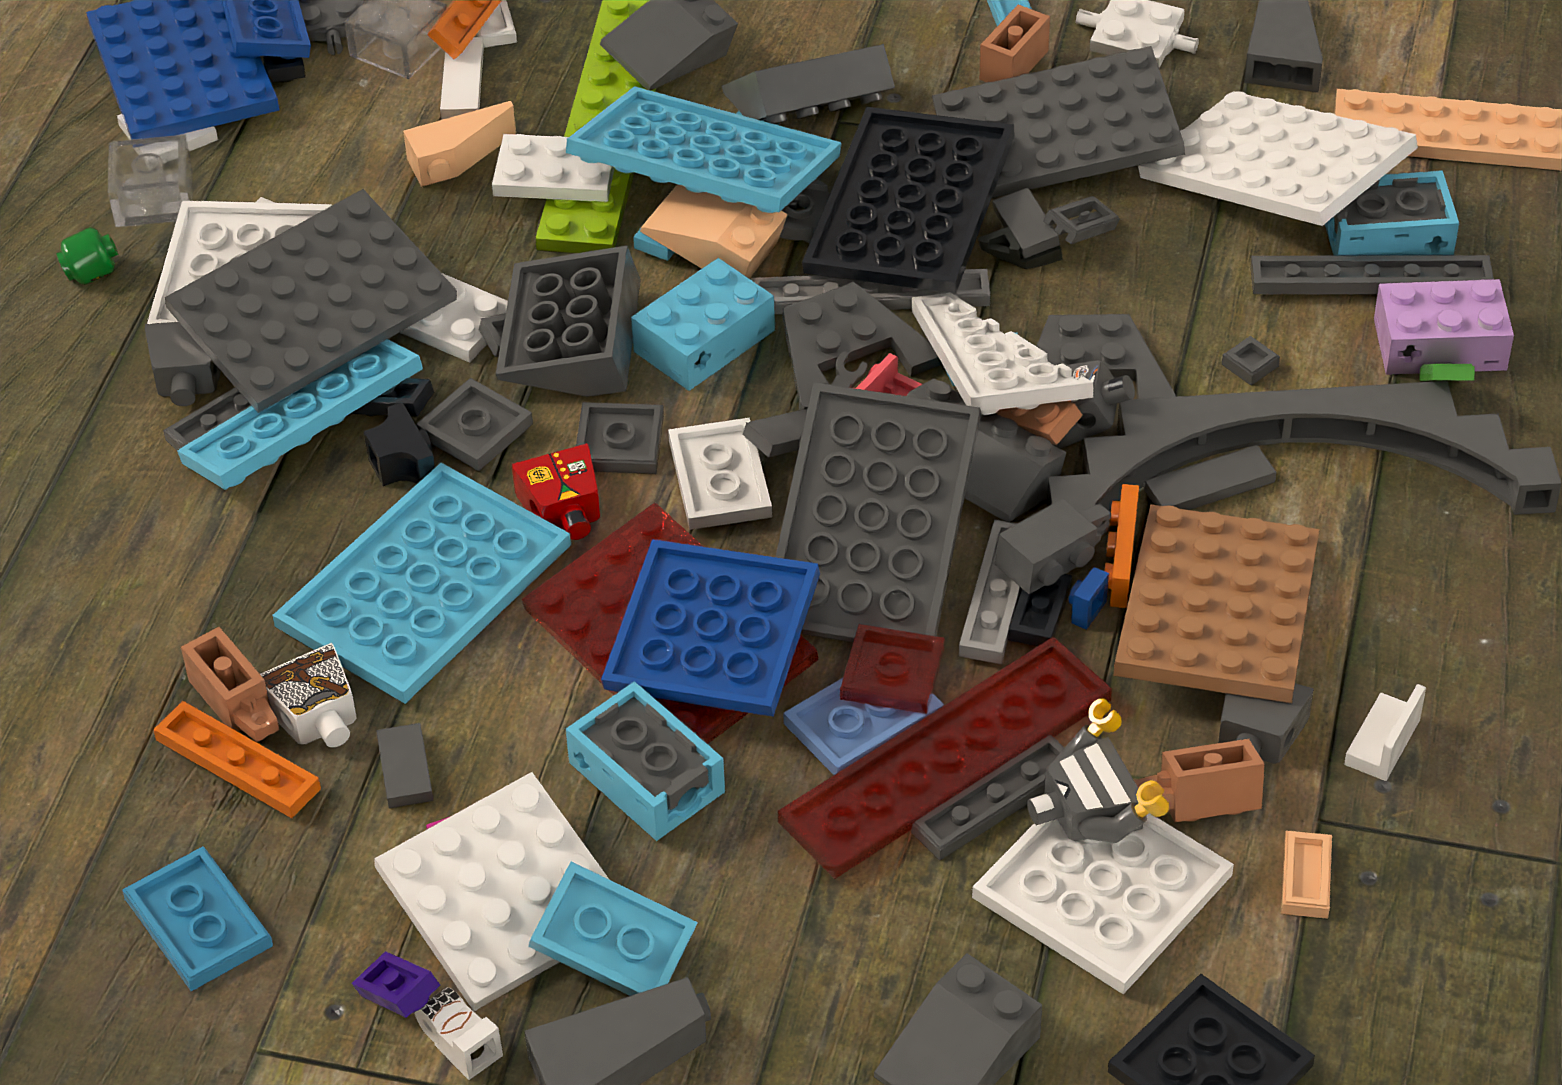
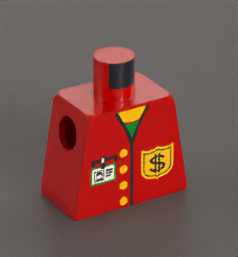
M587 443L512 464L515 494L526 510L570 533L572 540L582 539L590 533V523L600 518L598 489L590 449Z

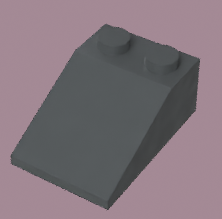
M649 0L603 37L600 45L644 88L651 91L726 56L738 23L714 0Z
M966 953L935 984L874 1071V1078L884 1085H994L1040 1038L1042 1004Z

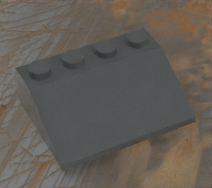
M628 246L514 263L496 369L498 380L586 397L626 391L633 344L631 317L637 313L641 283Z

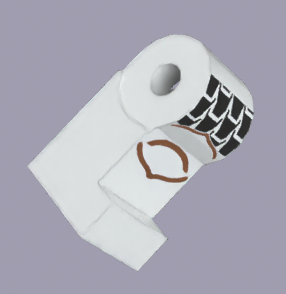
M446 987L429 999L424 1007L415 1012L416 1019L425 1034L468 1080L503 1056L499 1028L487 1017L481 1019L453 989ZM483 1046V1053L478 1058L471 1060L470 1054Z

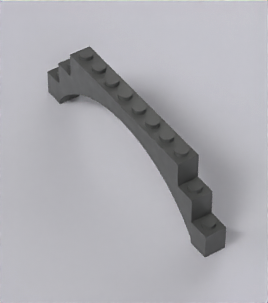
M1448 381L1144 398L1119 403L1118 436L1084 438L1083 475L1048 477L1047 507L1064 499L1078 512L1101 504L1111 512L1112 500H1121L1122 484L1138 485L1139 489L1145 486V480L1169 473L1183 465L1215 454L1254 445L1260 446L1289 442L1355 445L1388 451L1424 461L1454 473L1487 490L1510 505L1514 515L1556 512L1562 483L1551 447L1509 449L1499 413L1457 416Z

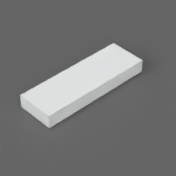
M474 37L456 59H453L445 52L440 106L441 119L479 110L484 53L483 37Z

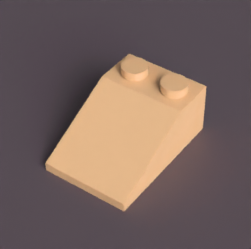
M677 184L643 224L640 232L700 268H704L719 258L750 279L777 245L788 214L783 211L779 213L762 212L756 206L750 204L727 202L718 195L707 192H691L685 186Z

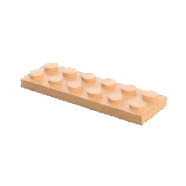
M1337 89L1334 109L1336 116L1363 120L1370 124L1393 127L1399 131L1416 134L1418 148L1408 155L1410 157L1562 171V109L1519 106L1508 103L1476 102L1473 100L1443 99L1433 96L1421 97L1397 93L1367 92L1357 89Z

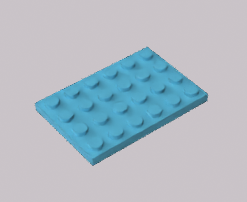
M635 86L567 138L566 153L578 156L584 162H600L614 166L617 171L623 173L635 172L650 176V179L655 182L675 183L685 186L691 192H707L718 195L724 201L731 203L743 202L756 206L758 210L767 213H779L840 157L841 142Z
M440 463L272 615L274 626L313 650L332 643L342 667L406 704L571 546L570 533Z

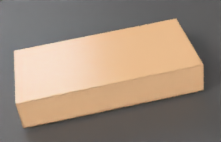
M1286 831L1284 839L1281 914L1328 919L1330 910L1332 835Z

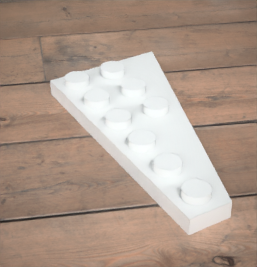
M952 293L912 297V313L967 406L980 407L981 414H994L999 409L1015 407L1027 410L1034 409L1039 404L1093 398L1092 381L1085 377L1078 380L1073 378L1070 367L1063 363L1054 366L1047 361L1046 352L1012 331L1005 334L999 330V323L992 318L986 320L978 318L976 308Z

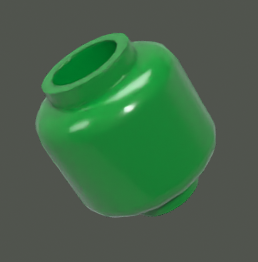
M93 227L86 228L65 238L61 242V251L56 253L67 278L70 281L76 279L82 285L89 284L112 273L115 266L113 257L119 255L109 234L102 236Z

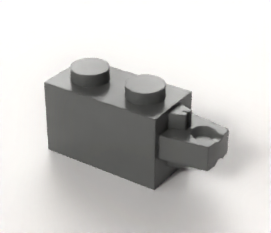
M1061 499L1000 533L995 565L1028 594L1035 592L1043 586H1050L1063 574L1076 567L1085 566L1093 558L1094 546L1101 540L1100 537L1109 530L1111 513L1101 504L1078 512L1064 499Z

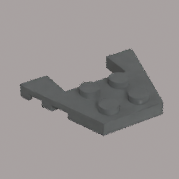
M855 282L783 308L782 320L789 357L792 360L795 389H797L799 397V410H808L813 382L829 384L822 372L836 367V360L843 351L849 353L848 363L891 347L910 377L942 365L935 350L926 338Z
M1129 314L1049 315L1036 347L1047 353V361L1054 366L1062 363L1070 365L1099 360L1104 362L1114 378L1127 375L1132 381H1135L1137 399L1176 397Z

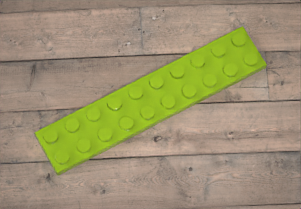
M602 0L564 137L573 135L634 86L646 89L600 45L603 37L649 0ZM614 167L608 202L546 199L535 238L536 249L583 253L615 248L634 172L623 173L617 171Z

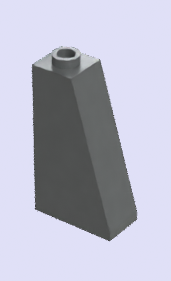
M1259 0L1247 52L1244 83L1318 92L1323 57L1308 0Z
M686 977L525 1030L528 1060L539 1085H640L706 1042L705 1022L711 1020V1012L705 995L703 993L696 994L689 978Z

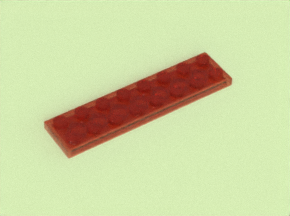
M1052 637L778 810V823L836 879L912 830L913 824L918 819L1047 736L1055 737L1088 716L1089 708L1096 700L1105 699L1108 702L1111 701L1112 688L1056 638Z

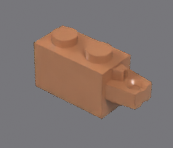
M220 627L181 647L189 682L225 725L237 732L244 731L255 742H259L266 736L274 734L279 730L277 718L269 704L264 678Z
M1244 739L1162 752L1161 772L1157 773V775L1134 781L1138 788L1147 781H1156L1164 789L1162 796L1169 802L1168 812L1174 822H1192L1200 818L1226 814L1237 815L1245 811L1262 809L1265 764L1251 741Z

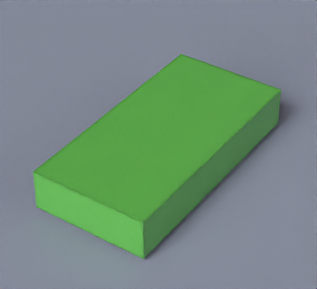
M1423 364L1420 367V381L1474 380L1475 366H1472V364Z

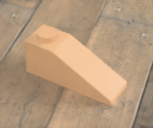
M504 102L404 130L407 160L421 187L458 177L498 148L502 143L503 134L515 135L516 127L512 102Z

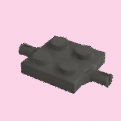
M298 0L310 42L327 41V51L331 55H335L334 46H336L338 54L342 52L341 38L352 33L370 30L365 0Z

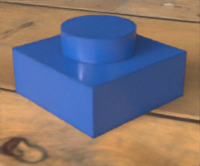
M1093 567L1083 581L1078 580L1074 584L1069 595V604H1072V624L1086 630L1107 602L1109 573Z

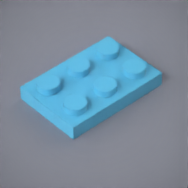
M571 861L539 921L528 947L632 996L669 983L698 922Z

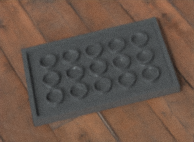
M1152 46L932 95L936 115L1014 124L1015 137L992 198L1012 194L1029 188V190L1185 155L1184 141Z
M362 189L165 297V305L259 413L457 300V290L370 195Z
M813 382L776 558L817 563L819 565L820 576L801 634L933 656L981 418L980 407Z

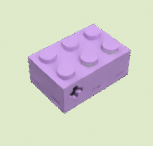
M1500 279L1379 284L1374 322L1386 375L1419 374L1420 367L1423 364H1472V366H1475V371L1507 370L1514 334Z

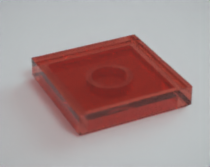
M859 624L840 687V700L927 714L945 648V638Z

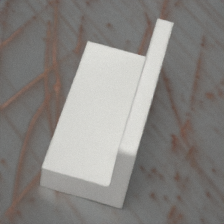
M1417 684L1407 702L1380 693L1349 747L1344 765L1387 781L1420 721L1426 687Z

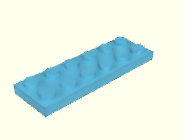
M386 339L259 413L250 406L177 450L183 465L224 490L242 483L248 475L263 466L275 463L284 453L296 446L306 444L312 439V436L329 426L342 422L348 414L422 370L423 366L420 357L412 351Z

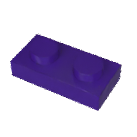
M385 951L352 982V985L361 997L407 1018L411 1013L420 1010L426 1005L429 996L440 986V983L431 971Z

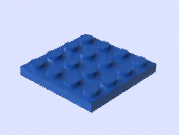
M652 539L601 678L604 690L620 692L635 681L653 698L774 717L820 576L819 565L817 563Z

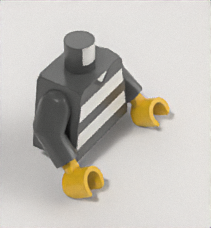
M1098 699L1092 703L1089 708V718L1092 724L1090 726L1084 725L1046 768L1045 794L1031 798L1027 802L1030 817L1036 826L1058 819L1068 838L1073 841L1089 839L1117 843L1131 832L1143 829V823L1147 821V814L1150 813L1154 817H1160L1165 815L1169 809V802L1162 796L1164 789L1153 780L1143 783L1138 788L1109 737L1101 738L1100 734L1103 731L1108 733L1114 732L1121 726V716L1115 710L1111 711L1103 719V716L1111 709V704L1107 700Z

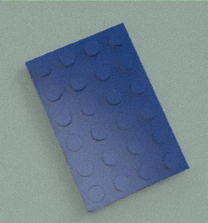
M133 0L113 6H101L96 10L86 12L92 35L133 146L279 111L278 98L261 58L235 55L222 0Z

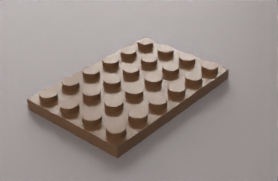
M1150 505L1116 654L1113 676L1292 703L1319 529L1308 528L1299 524L1287 525L1267 522L1257 518L1246 519L1226 516L1216 512L1185 510L1174 506Z

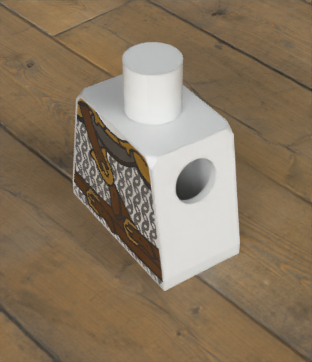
M332 643L260 674L265 680L269 704L278 723L298 744H307L322 737L328 747H338L348 740L350 731L347 726L354 723L357 718L352 692Z

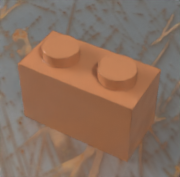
M1018 4L981 43L979 79L985 82H994L1028 74L1049 50L1050 16Z

